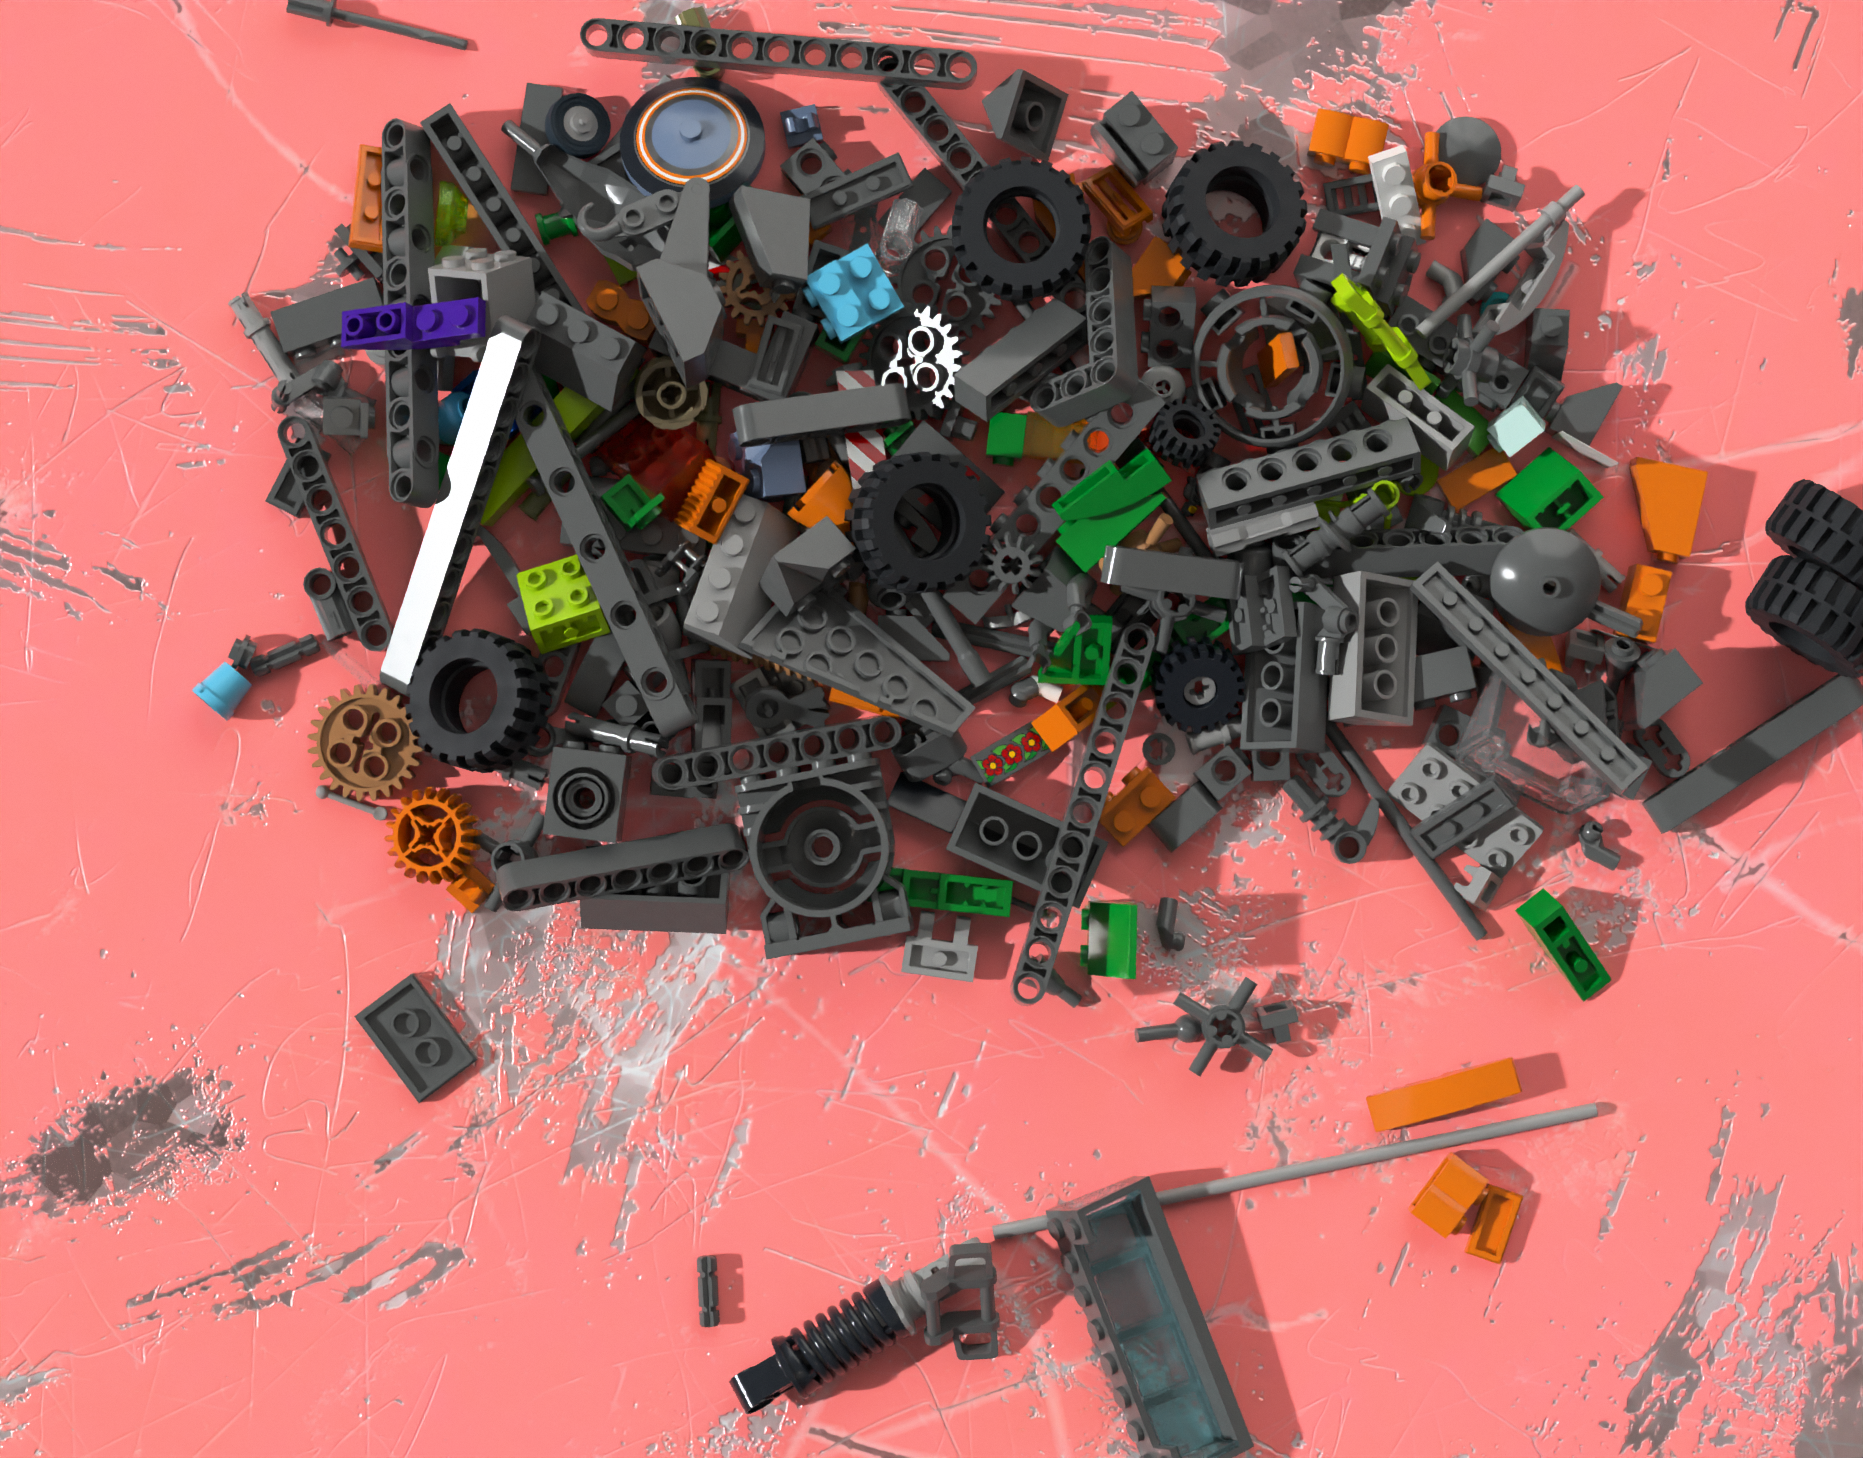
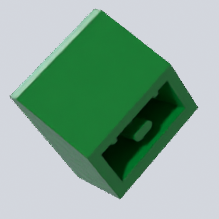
M1550 447L1546 448L1495 494V497L1526 531L1541 527H1552L1567 531L1604 498L1579 469Z

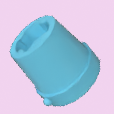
M224 661L201 683L198 682L191 691L228 721L235 714L234 710L249 691L252 684Z

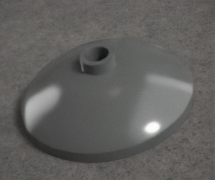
M1552 527L1527 530L1511 539L1497 555L1490 575L1492 600L1504 620L1523 633L1542 637L1565 633L1582 623L1593 610L1601 587L1600 568L1596 557L1587 544L1568 531ZM1547 581L1555 582L1554 590L1549 593L1544 592L1543 585Z

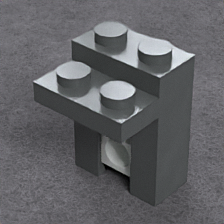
M1320 208L1312 227L1318 234L1310 256L1301 254L1293 272L1298 286L1306 278L1332 293L1331 297H1333L1336 293L1335 288L1331 284L1335 279L1333 259L1328 260L1324 256L1331 250L1330 244L1347 243L1353 282L1358 287H1365L1383 313L1392 316L1396 305L1401 306L1405 300L1408 289L1405 283L1409 274H1414L1420 263L1421 253L1418 250L1415 238L1401 234L1398 221L1383 216L1378 227Z

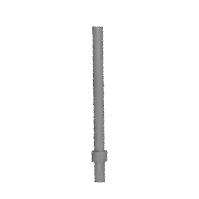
M1575 184L1558 201H1551L1541 210L1539 218L1415 328L1416 332L1423 339H1426L1550 226L1556 227L1566 218V212L1585 196L1582 188Z

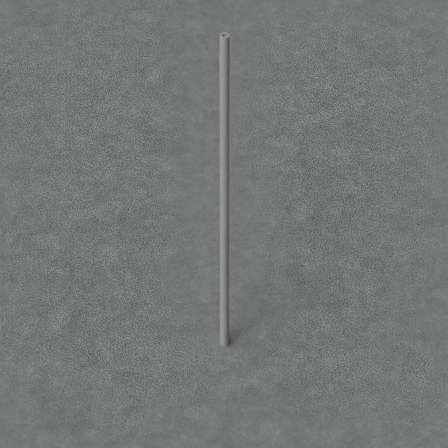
M1589 1103L1156 1192L1160 1205L1163 1206L1598 1117L1596 1104ZM1115 1200L1085 1214L1087 1221L1124 1214L1125 1210L1121 1200ZM1041 1215L992 1225L994 1239L1048 1229L1047 1215Z

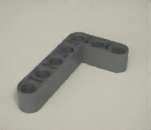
M1099 236L1089 243L1088 251L1084 258L1089 363L1038 385L1030 396L1031 408L1055 427H1065L1131 398L1138 387L1132 261L1126 252L1106 236Z

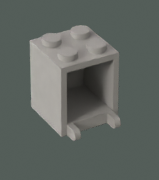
M471 248L465 250L464 256L444 257L441 264L428 268L432 304L475 297L486 301L485 337L460 340V345L430 348V353L435 358L451 355L470 357L474 362H482L492 329L501 316L507 314L526 323L536 304L531 257L516 256V251L503 250L490 254L487 253L486 248Z

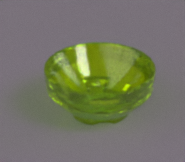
M440 180L434 239V246L447 247L462 234L466 233L468 198L464 197L453 182Z

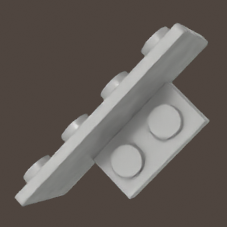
M1427 742L1389 787L1387 794L1423 821L1495 773L1501 777L1518 799H1520L1523 791L1466 748H1464L1460 758L1454 760L1434 744ZM1514 807L1455 846L1502 879L1540 837L1544 827L1518 807Z

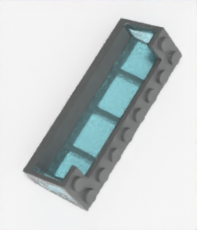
M1132 1176L1046 1210L1045 1212L1049 1220L1047 1222L1049 1233L1059 1245L1062 1253L1060 1256L1061 1264L1064 1270L1071 1276L1075 1287L1073 1291L1074 1297L1085 1312L1088 1320V1333L1098 1345L1101 1353V1366L1105 1373L1110 1376L1114 1387L1113 1397L1117 1405L1124 1412L1128 1422L1126 1424L1127 1433L1131 1440L1136 1443L1140 1458H1233L1254 1447L1150 1177Z

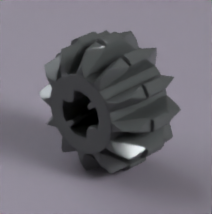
M1010 531L1004 533L1005 544L1002 545L998 538L993 537L991 544L996 551L984 548L982 551L985 558L993 560L981 564L982 571H993L986 578V582L992 584L1000 579L998 591L1001 593L1005 591L1006 585L1009 583L1012 584L1013 594H1018V582L1020 581L1026 588L1030 589L1033 583L1027 575L1033 577H1040L1041 570L1032 565L1043 562V557L1039 554L1030 555L1036 550L1037 543L1033 541L1024 547L1023 544L1026 537L1024 533L1018 535L1017 542L1015 543L1012 542ZM1008 555L1014 559L1018 556L1021 559L1018 560V567L1020 568L1017 570L1012 567L1005 569L1003 567L1005 565L1004 557Z

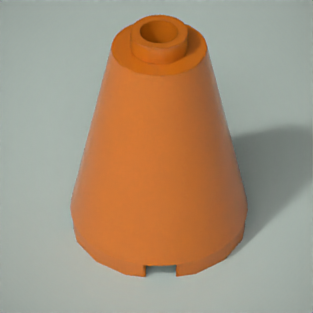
M835 460L829 466L834 473L827 469L796 502L795 505L800 510L798 511L793 507L787 514L808 528H811L828 516L845 535V532L851 531L850 522L844 521L845 510L852 509L853 503L848 500L853 487L850 476L843 466Z

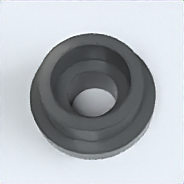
M247 634L244 640L236 638L228 655V658L234 660L231 666L234 669H237L239 666L246 670L257 648L258 643L250 640L251 636Z

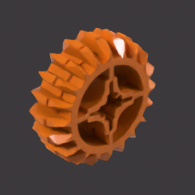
M426 787L424 793L422 790L416 789L412 791V799L409 797L400 799L403 809L393 808L391 810L397 819L396 821H387L385 823L388 828L393 829V835H387L384 839L386 842H393L394 847L390 848L387 854L389 856H399L394 866L397 869L406 867L405 877L413 878L416 876L418 883L425 884L429 880L432 885H439L442 879L445 882L454 881V872L458 875L466 873L463 862L473 864L476 861L470 854V851L480 850L481 846L478 843H473L474 836H481L483 832L479 829H473L472 825L477 823L480 818L477 815L468 816L473 806L470 803L461 804V794L454 793L450 796L448 788H440L437 792L435 787ZM438 806L446 811L448 815L435 821L431 816H426L423 811L429 807ZM413 826L415 830L414 839L411 841V829ZM432 829H436V833H434V835L431 831ZM456 829V842L454 846L451 837ZM433 837L435 842H431L430 839ZM432 851L435 855H440L444 861L432 866L423 862L419 856L422 853Z

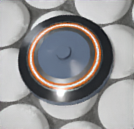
M679 78L662 83L649 90L629 110L620 133V152L624 169L630 181L644 196H650L665 189L681 192L688 180L700 177L705 179L710 186V208L729 202V199L741 185L750 186L757 177L765 157L766 141L764 126L754 104L735 87L711 78Z

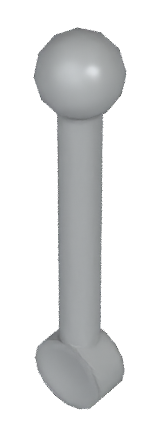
M320 785L316 788V796L320 799L330 798L370 813L378 821L385 820L388 816V812L384 807L374 808L348 797L344 798L342 795L331 792L326 785Z

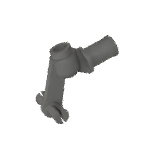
M324 360L322 364L286 383L287 380H281L272 391L271 408L275 412L277 407H279L277 413H283L292 402L311 390L322 396H367L347 387L348 383L344 381L341 375L343 369L339 364L331 360ZM367 397L369 407H374L377 400Z
M1306 574L1305 577H1293L1289 583L1299 585H1289L1290 590L1294 593L1303 592L1325 610L1322 616L1324 627L1315 636V640L1318 641L1315 673L1339 675L1340 643H1344V637L1348 633H1353L1357 629L1359 623L1358 614L1352 611L1332 592L1333 587L1325 585H1334L1331 578H1320L1316 574Z

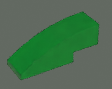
M1146 448L1119 470L1108 460L1051 505L1063 521L1090 518L1132 505L1153 494L1172 480Z

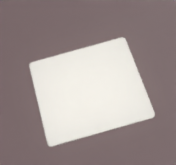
M1563 431L1551 437L1607 469L1619 464L1612 458Z

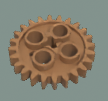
M361 684L354 685L353 695L347 688L340 689L341 700L334 695L329 696L327 699L331 708L320 706L317 709L323 716V719H314L310 722L318 728V733L307 735V738L317 741V746L307 750L308 753L318 754L319 757L312 764V768L323 766L325 770L319 779L324 780L331 777L333 779L330 786L331 791L343 786L344 798L350 797L353 791H356L357 801H363L367 792H369L372 801L379 800L380 790L386 797L393 796L392 785L400 790L404 789L406 785L402 777L404 776L408 779L416 777L415 773L410 769L411 765L420 766L423 764L419 758L415 757L417 752L424 750L417 744L419 737L413 736L409 728V723L413 722V720L406 716V708L400 706L404 696L400 694L390 699L391 688L389 687L384 688L380 694L377 692L376 684H369L366 693ZM354 709L359 710L364 717V723L359 729L354 728L349 721V715ZM376 712H378L380 714V718L371 732V727L373 725L374 720L373 716ZM387 722L393 724L397 729L398 734L394 742H389L383 737L382 730ZM370 734L369 742L373 743V748L365 749L363 752L365 744L360 741V738ZM340 743H345L351 750V757L348 762H342L337 757L336 750ZM363 753L360 762V770L358 773H356L354 771V766L356 762L359 760L361 754ZM374 756L381 758L384 762V772L380 776L375 775L370 770V761Z

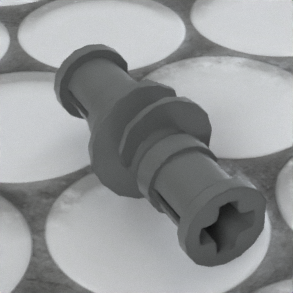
M1372 488L1367 490L1368 494L1351 507H1346L1337 517L1330 510L1328 512L1331 520L1329 523L1320 517L1316 518L1321 529L1313 531L1306 537V540L1289 552L1287 550L1281 552L1298 577H1305V571L1320 560L1328 558L1338 547L1350 553L1353 550L1350 540L1353 536L1361 534L1367 526L1382 515L1385 517L1390 515L1389 510Z

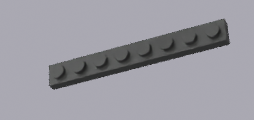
M1438 561L1411 584L1410 590L1541 719L1546 720L1550 724L1551 729L1619 796L1647 771L1648 766Z

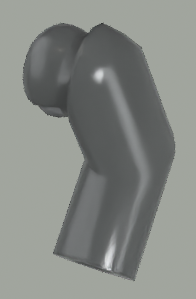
M1589 821L1582 825L1578 837L1583 855L1614 871L1621 859V855L1604 847L1601 832H1603L1602 825L1597 821Z

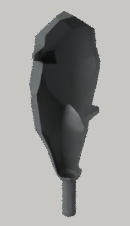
M507 120L502 125L501 131L533 156L535 164L548 182L556 198L562 204L558 215L561 218H572L577 227L579 211L590 202L595 204V208L589 212L587 222L591 227L600 228L607 225L623 207L647 197L636 186L607 168L582 161L563 151L560 152L553 144L542 146L512 120ZM672 223L637 238H613L602 242L588 240L602 255L615 260L631 271H636V267L656 258L660 259Z

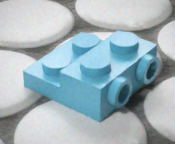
M868 243L808 275L805 282L807 286L802 288V292L810 306L814 308L818 305L825 316L824 319L820 320V323L830 340L837 337L840 344L904 309V305Z

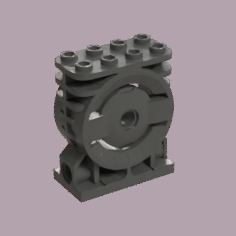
M871 752L847 756L848 763L837 765L836 759L811 763L812 770L801 772V767L797 766L776 770L777 777L766 779L765 774L745 776L740 778L741 785L734 786L735 794L738 796L740 806L738 809L739 814L742 816L743 834L746 837L754 876L765 894L771 899L760 915L765 939L766 959L915 929L906 886L890 876L895 856L894 831L889 812L890 806L885 792V782L880 767V758H872ZM832 800L850 807L859 816L872 814L875 821L858 824L851 815L841 809L829 806L814 807L800 813L790 823L784 839L765 843V835L781 832L784 823L795 810L813 801ZM822 836L829 838L833 843V851L828 857H821L815 851V842ZM881 852L880 860L868 862L864 873L854 884L836 893L820 894L810 892L798 886L790 878L774 881L771 875L772 873L790 870L796 878L807 885L818 888L834 887L848 881L855 875L863 862L864 855ZM885 881L893 886L894 889L881 891V886ZM871 898L875 922L851 927L843 923V913L861 906ZM777 904L784 909V911L772 913ZM798 914L807 917H830L832 926L829 931L802 936Z

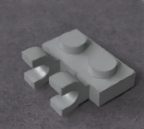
M921 910L918 935H906L901 972L973 982L978 945L968 944L971 917L957 915L953 941L932 938L935 912Z

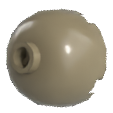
M661 355L652 358L641 367L635 378L634 398L637 408L644 418L660 429L676 430L688 426L695 421L694 418L706 406L708 395L706 382L703 381L690 388H686L670 356Z

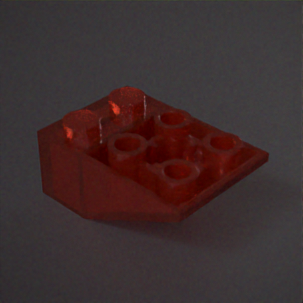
M641 414L594 450L595 455L620 479L630 474L631 478L651 500L659 493H662L665 499L659 505L663 510L660 515L670 522H673L678 517L677 512L682 511L681 506L685 504L684 499L689 498L688 492L692 491L691 486L696 485L694 480L699 478L698 473L702 472L701 467L706 465L705 460L711 459L717 462L709 446L682 428L676 430L660 429Z

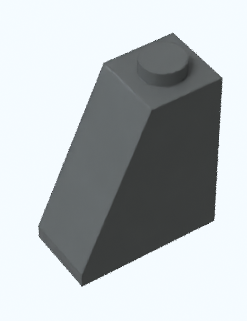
M741 185L729 199V209L759 286L772 289L777 294L795 293L808 278L810 199Z

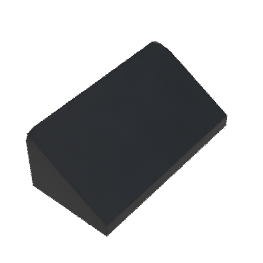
M900 772L887 800L890 807L950 834L953 833L967 802L923 781L910 782L903 772Z

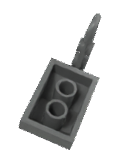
M694 177L686 182L681 192L669 189L656 192L623 207L607 225L600 228L591 227L587 222V216L595 208V204L590 202L583 206L578 213V229L583 236L597 242L613 238H637L672 223L660 259L656 258L636 267L639 293L686 388L707 380L724 336L723 320L727 319V314L723 307L726 305L724 295L718 284L712 286L708 279L710 186L708 182L703 178Z

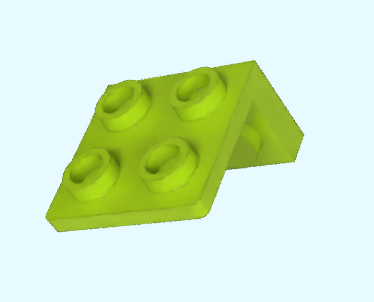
M577 554L519 572L516 575L529 628L541 654L610 633L608 621Z

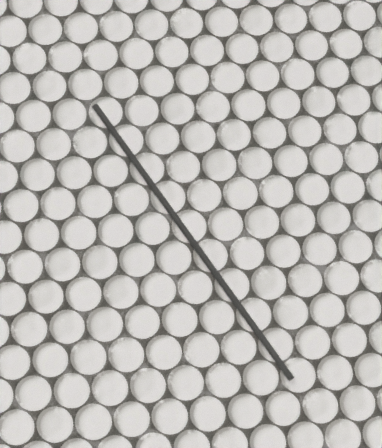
M1011 299L1012 304L1024 320L1034 313L1035 309L1030 302H1021V299ZM1070 358L1058 366L1063 374L1077 368ZM1164 487L1151 494L1155 495L1165 492L1169 496L1160 507L1165 514L1172 517L1173 525L1189 547L1194 550L1196 556H1214ZM1327 712L1326 735L1370 796L1379 801L1381 811L1477 941L1488 933L1460 893L1454 889V885L1436 860H1432L1411 835L1412 827L1334 721H1328Z

